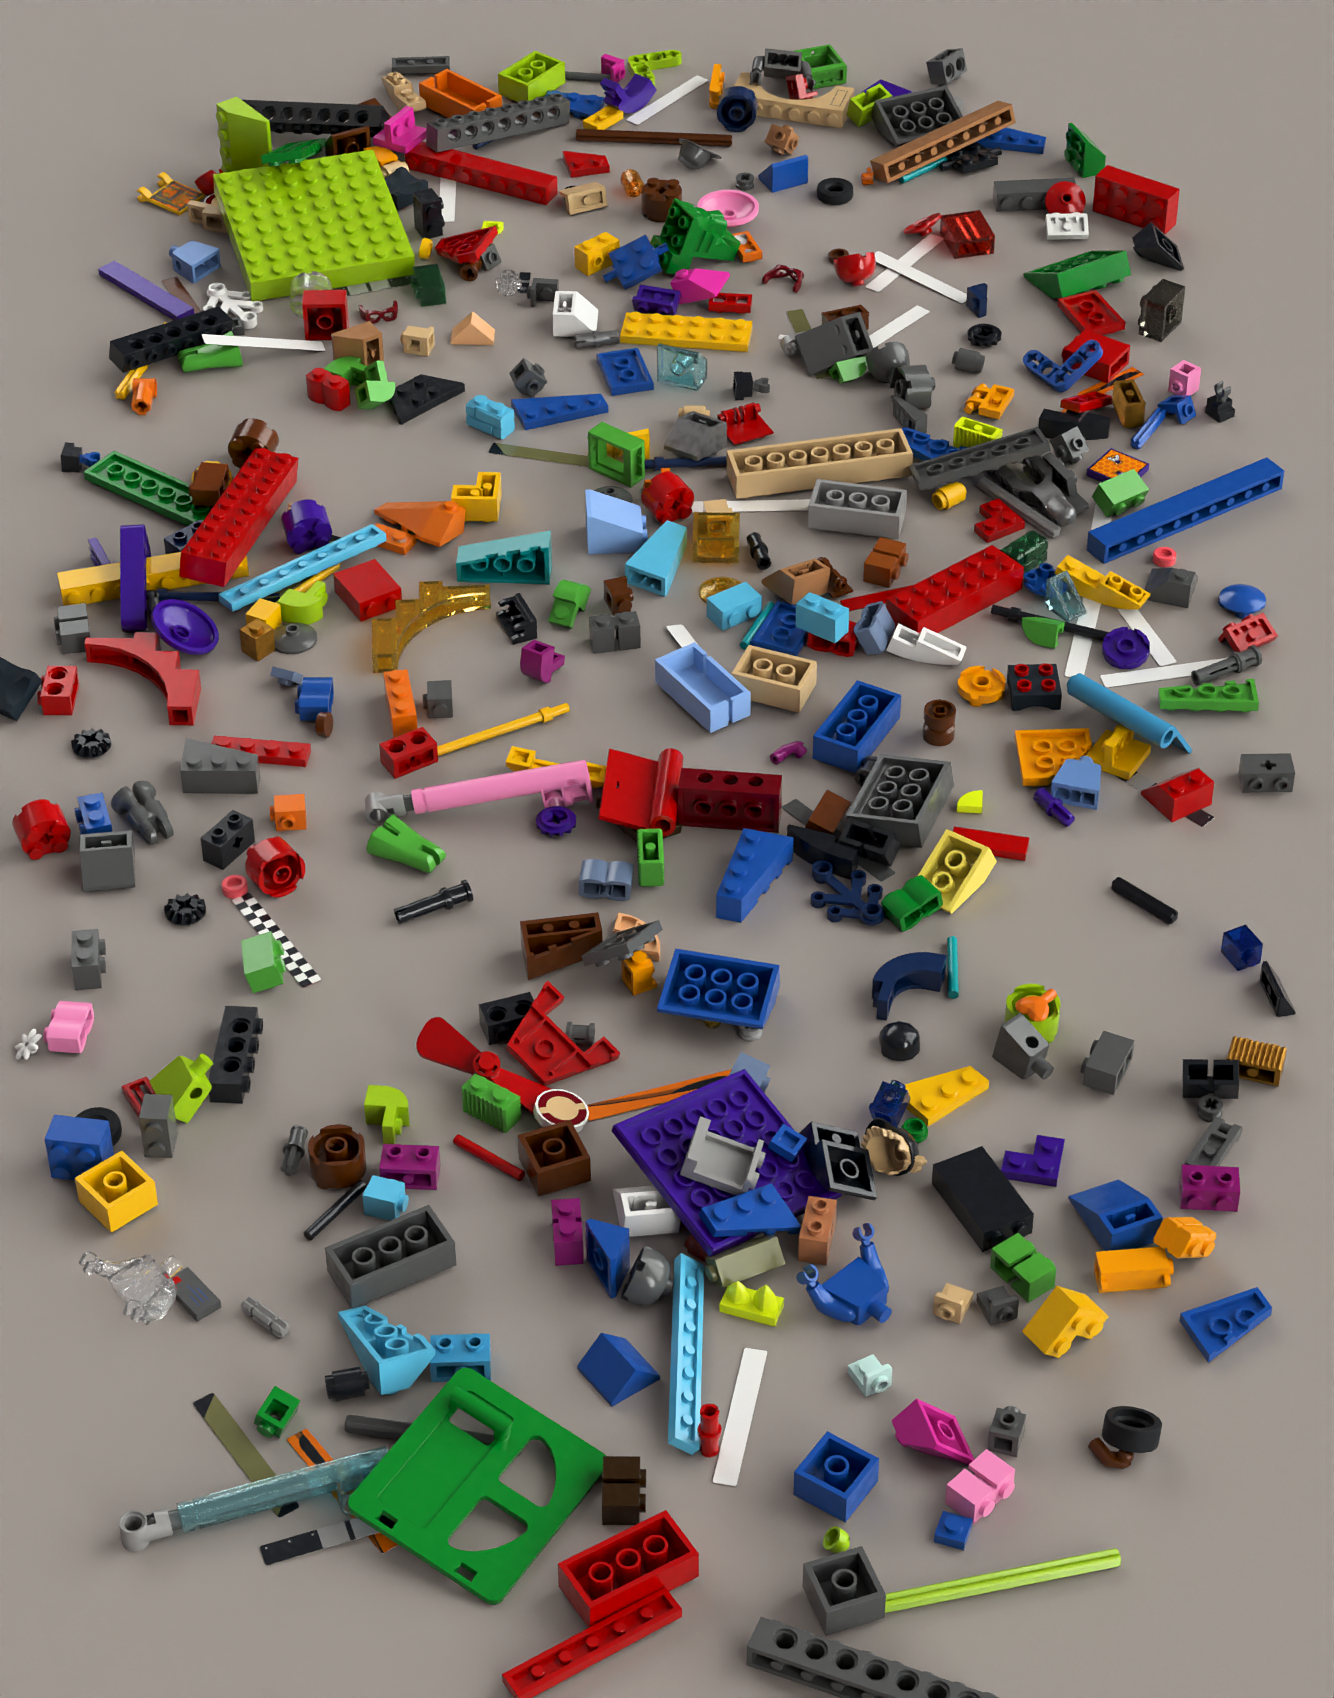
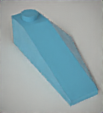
M367 1306L338 1312V1318L364 1370L367 1371L370 1382L381 1395H392L400 1390L410 1388L435 1356V1349L424 1336L418 1333L415 1335L407 1333L405 1326L401 1324L394 1326L388 1323L386 1316Z

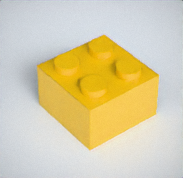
M122 1150L75 1178L79 1202L111 1233L158 1205L155 1181Z

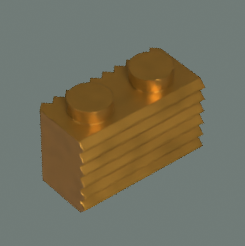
M1133 379L1115 381L1113 383V400L1111 402L1123 427L1134 428L1142 426L1144 424L1146 403L1137 387L1138 385H1136Z
M1234 1036L1226 1060H1239V1078L1279 1087L1287 1048L1285 1046L1280 1047L1276 1044L1259 1043L1258 1041L1254 1042L1252 1039Z

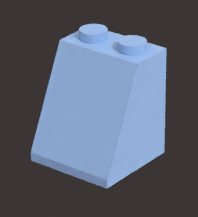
M590 489L585 490L588 554L637 552L643 546V543L648 540L646 515H641V506Z

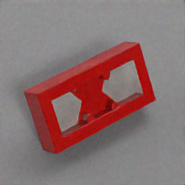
M718 293L715 298L709 299L708 311H715L717 313L736 312L738 314L751 313L753 295Z

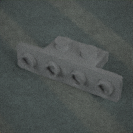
M1051 452L1043 455V459L1053 468L1055 485L1074 507L1076 515L1088 509L1089 504L1077 493V477L1072 470H1068L1060 458L1057 459ZM1027 465L1023 466V471L1036 484H1040L1041 482L1032 474V470Z

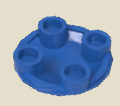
M1042 563L1039 565V568L1025 572L1023 583L1030 592L1045 597H1056L1064 594L1070 584L1069 581L1056 575V570L1048 563Z
M1234 584L1225 587L1220 592L1218 604L1234 612L1238 618L1243 619L1265 608L1266 597L1262 591L1251 585Z

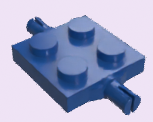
M645 234L610 252L613 270L602 276L606 283L617 277L626 290L661 272L659 255L669 251L666 242L654 248Z

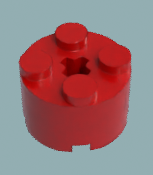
M670 471L662 472L650 480L652 484L649 488L645 486L641 495L642 504L662 525L667 520L672 522L680 518L686 519L691 515L694 493L677 474Z
M46 799L35 800L24 805L18 817L15 814L12 825L23 851L29 855L30 859L38 860L43 855L53 852L62 853L67 850L71 830L57 803L52 804Z
M279 836L262 840L258 844L250 846L246 852L245 870L248 877L261 891L269 894L271 897L278 898L292 893L297 888L296 883L300 878L303 879L305 875L304 860Z

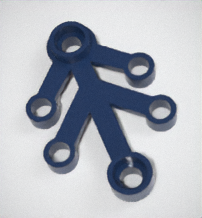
M820 860L812 865V877L820 884L826 883L839 895L825 894L821 891L813 892L811 894V906L823 908L826 904L853 906L855 908H841L837 905L828 907L827 919L830 922H839L842 918L859 919L862 923L869 926L878 925L883 922L885 913L881 905L878 904L883 895L882 886L879 884L869 885L867 887L869 901L865 903L861 900L862 886L866 884V873L864 871L855 870L851 873L852 888L850 890L832 875L833 866L830 862Z

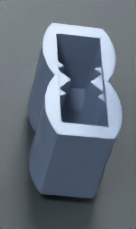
M883 601L868 604L861 613V619L854 627V633L867 655L882 653L886 649L889 637L892 636L895 629V622Z
M599 859L583 860L579 877V895L592 899L606 897L616 901L629 900L633 884L634 865L624 861L607 863Z

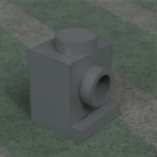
M1007 1406L1004 1409L997 1408L989 1429L987 1449L992 1452L1017 1457L1025 1431L1026 1414L1021 1413L1014 1406ZM997 1437L1012 1440V1442L1000 1440Z

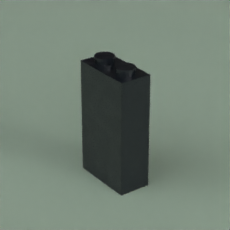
M983 1146L933 1164L932 1185L982 1252L992 1249L1017 1233L1022 1237L1032 1233L1034 1213Z

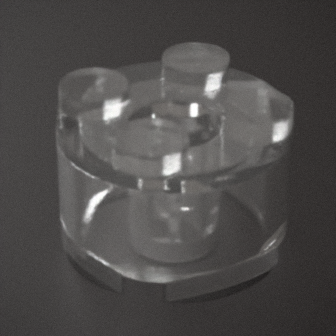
M320 272L300 273L291 283L290 308L301 319H303L302 301L304 290H332L330 280Z

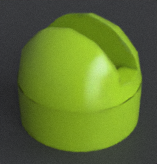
M837 1526L831 1527L824 1535V1548L836 1554L846 1551L850 1546L849 1534Z

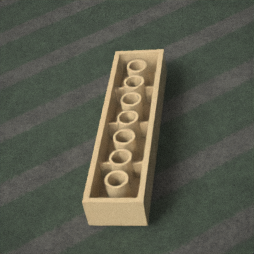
M902 428L727 450L726 473L736 499L761 495L768 496L784 492L813 490L817 479L858 484L861 482L911 476L909 466L913 464V453Z

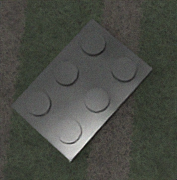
M657 920L613 933L581 956L584 965L587 966L595 963L596 967L610 963L612 958L618 957V960L621 961L634 955L633 952L643 949L645 947L644 944L654 941L655 935L663 930L660 921Z

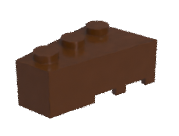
M598 912L520 921L521 947L528 980L583 961L581 956L603 941Z

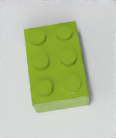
M533 51L498 73L499 94L516 102L522 100L530 101L536 97H545L548 91L555 90L565 83V62L538 51Z

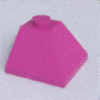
M696 268L690 270L681 269L675 273L670 284L673 290L681 292L679 304L715 298L730 277V274L724 271Z
M916 1398L891 1420L896 1431L895 1437L904 1447H910L921 1453L966 1465L974 1461L958 1421L950 1413Z

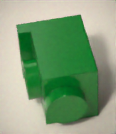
M274 1386L256 1414L254 1424L257 1425V1431L267 1438H272L273 1435L280 1438L293 1416L297 1413L301 1400ZM271 1416H277L279 1421Z

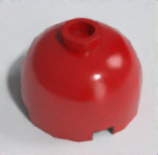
M866 252V256L859 255L858 253L833 259L835 272L839 279L845 283H852V287L864 285V281L871 278L876 269L874 252Z

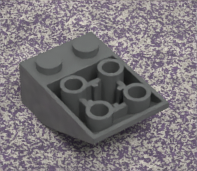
M860 312L839 317L795 336L809 376L829 371L836 362L867 356L873 349Z

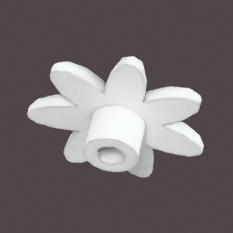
M32 1029L28 1036L26 1034L21 1036L23 1043L15 1046V1050L18 1051L16 1054L17 1060L22 1056L27 1060L30 1053L34 1054L37 1051L38 1045L35 1043L42 1035L36 1034V1029Z

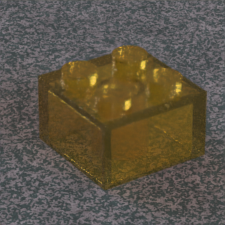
M694 512L693 562L739 563L740 513Z

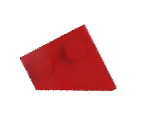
M562 151L563 160L571 178L610 173V165L605 155Z

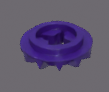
M548 807L538 813L536 826L537 829L541 830L542 834L549 833L551 837L554 835L562 837L563 833L569 834L572 828L576 827V815L565 807Z

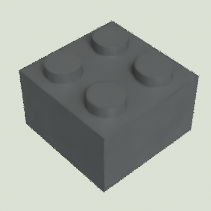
M862 1546L803 1563L802 1587L825 1636L885 1618L886 1594Z

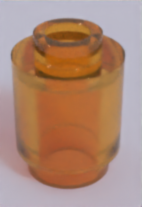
M633 169L625 170L621 175L620 181L626 194L630 197L640 196L644 182L639 173Z

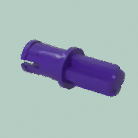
M1040 788L1034 793V796H1036L1033 797L1034 801L1045 809L1048 816L1053 815L1065 827L1070 826L1074 822L1075 817L1063 806L1062 800L1054 798L1045 788Z

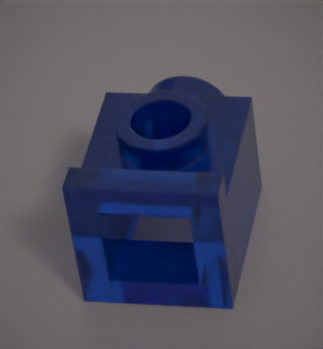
M891 1080L890 1083L883 1081L873 1103H870L868 1108L873 1119L876 1117L884 1118L893 1126L898 1127L911 1098L903 1083L897 1080Z

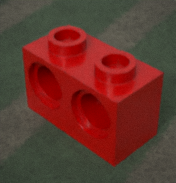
M47 666L46 674L41 677L42 691H38L37 702L38 705H42L43 715H73L79 689L77 666Z
M423 727L379 744L381 764L394 779L438 762L437 742Z

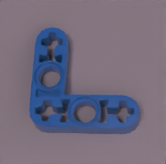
M1089 340L1061 366L1054 363L1041 352L1031 350L1023 356V363L1028 371L1055 391L1065 392L1102 357L1103 349L1098 341ZM1032 360H1037L1039 362V365L1037 366V364ZM1075 363H1082L1078 369H1072ZM1046 368H1052L1050 373L1042 374Z

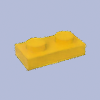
M608 105L584 119L583 128L605 130L623 119V111Z

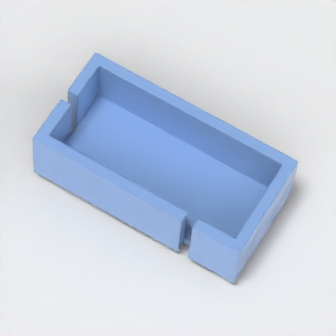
M695 642L655 659V682L708 732L712 733L728 726V721L734 723L750 716L751 692L711 656L707 657V653Z

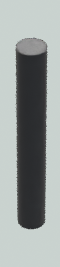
M359 1180L304 1231V1236L310 1241L313 1240L365 1191L367 1184L363 1180Z

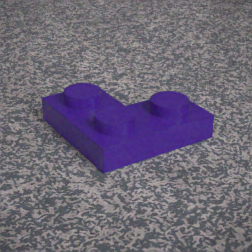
M1037 1135L1033 1155L1005 1150L1001 1169L1002 1173L1009 1180L1057 1187L1065 1139Z

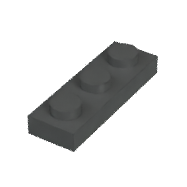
M450 56L392 58V72H398L401 75L414 73L423 75L426 73H439L445 69L450 70Z

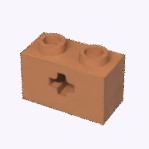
M814 1196L808 1197L799 1235L798 1261L827 1265L836 1225L837 1200Z

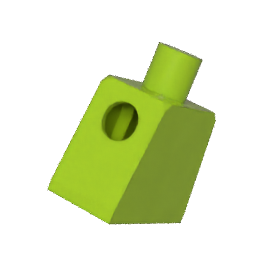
M202 1053L194 1061L182 1055L177 1056L149 1081L156 1094L173 1096L176 1119L188 1123L211 1091L212 1085L205 1073L213 1065V1062Z

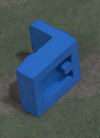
M1171 395L1157 404L1161 409H1166L1170 415L1176 414L1179 424H1185L1196 416L1191 395Z

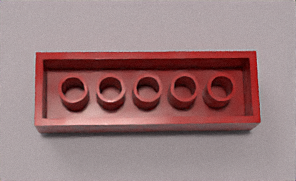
M991 545L887 598L886 608L895 622V629L899 623L918 633H921L923 627L939 633L1022 590L1024 567Z

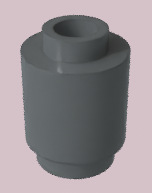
M960 348L959 351L954 352L952 364H955V369L981 373L985 356L980 355L981 353Z

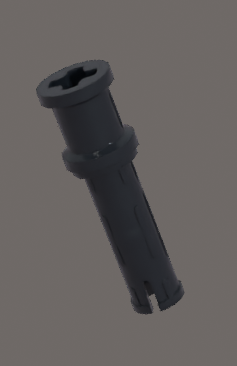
M466 879L462 880L461 884L448 889L443 887L437 894L395 908L396 920H398L399 924H402L438 909L445 908L450 910L453 908V905L464 901L471 902L473 901L472 890Z

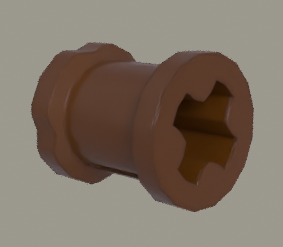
M481 259L472 264L465 262L459 272L462 279L465 281L476 280L478 271L482 267Z

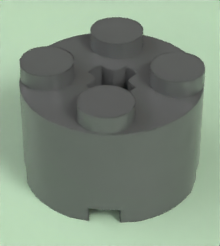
M921 364L894 368L890 378V388H894L895 395L891 396L892 402L893 397L898 396L918 409L931 407L932 390L935 389L936 385L934 377H930L927 366Z

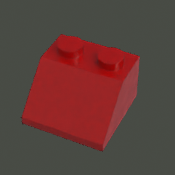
M1197 768L1141 791V795L1169 821L1174 822L1212 805L1214 781Z

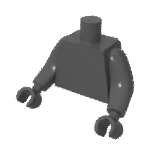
M766 48L765 57L756 56L753 60L749 84L752 85V82H757L758 86H760L762 71H764L765 77L786 79L785 77L803 74V78H806L808 89L813 92L815 80L812 79L810 64L806 61H801L802 52Z

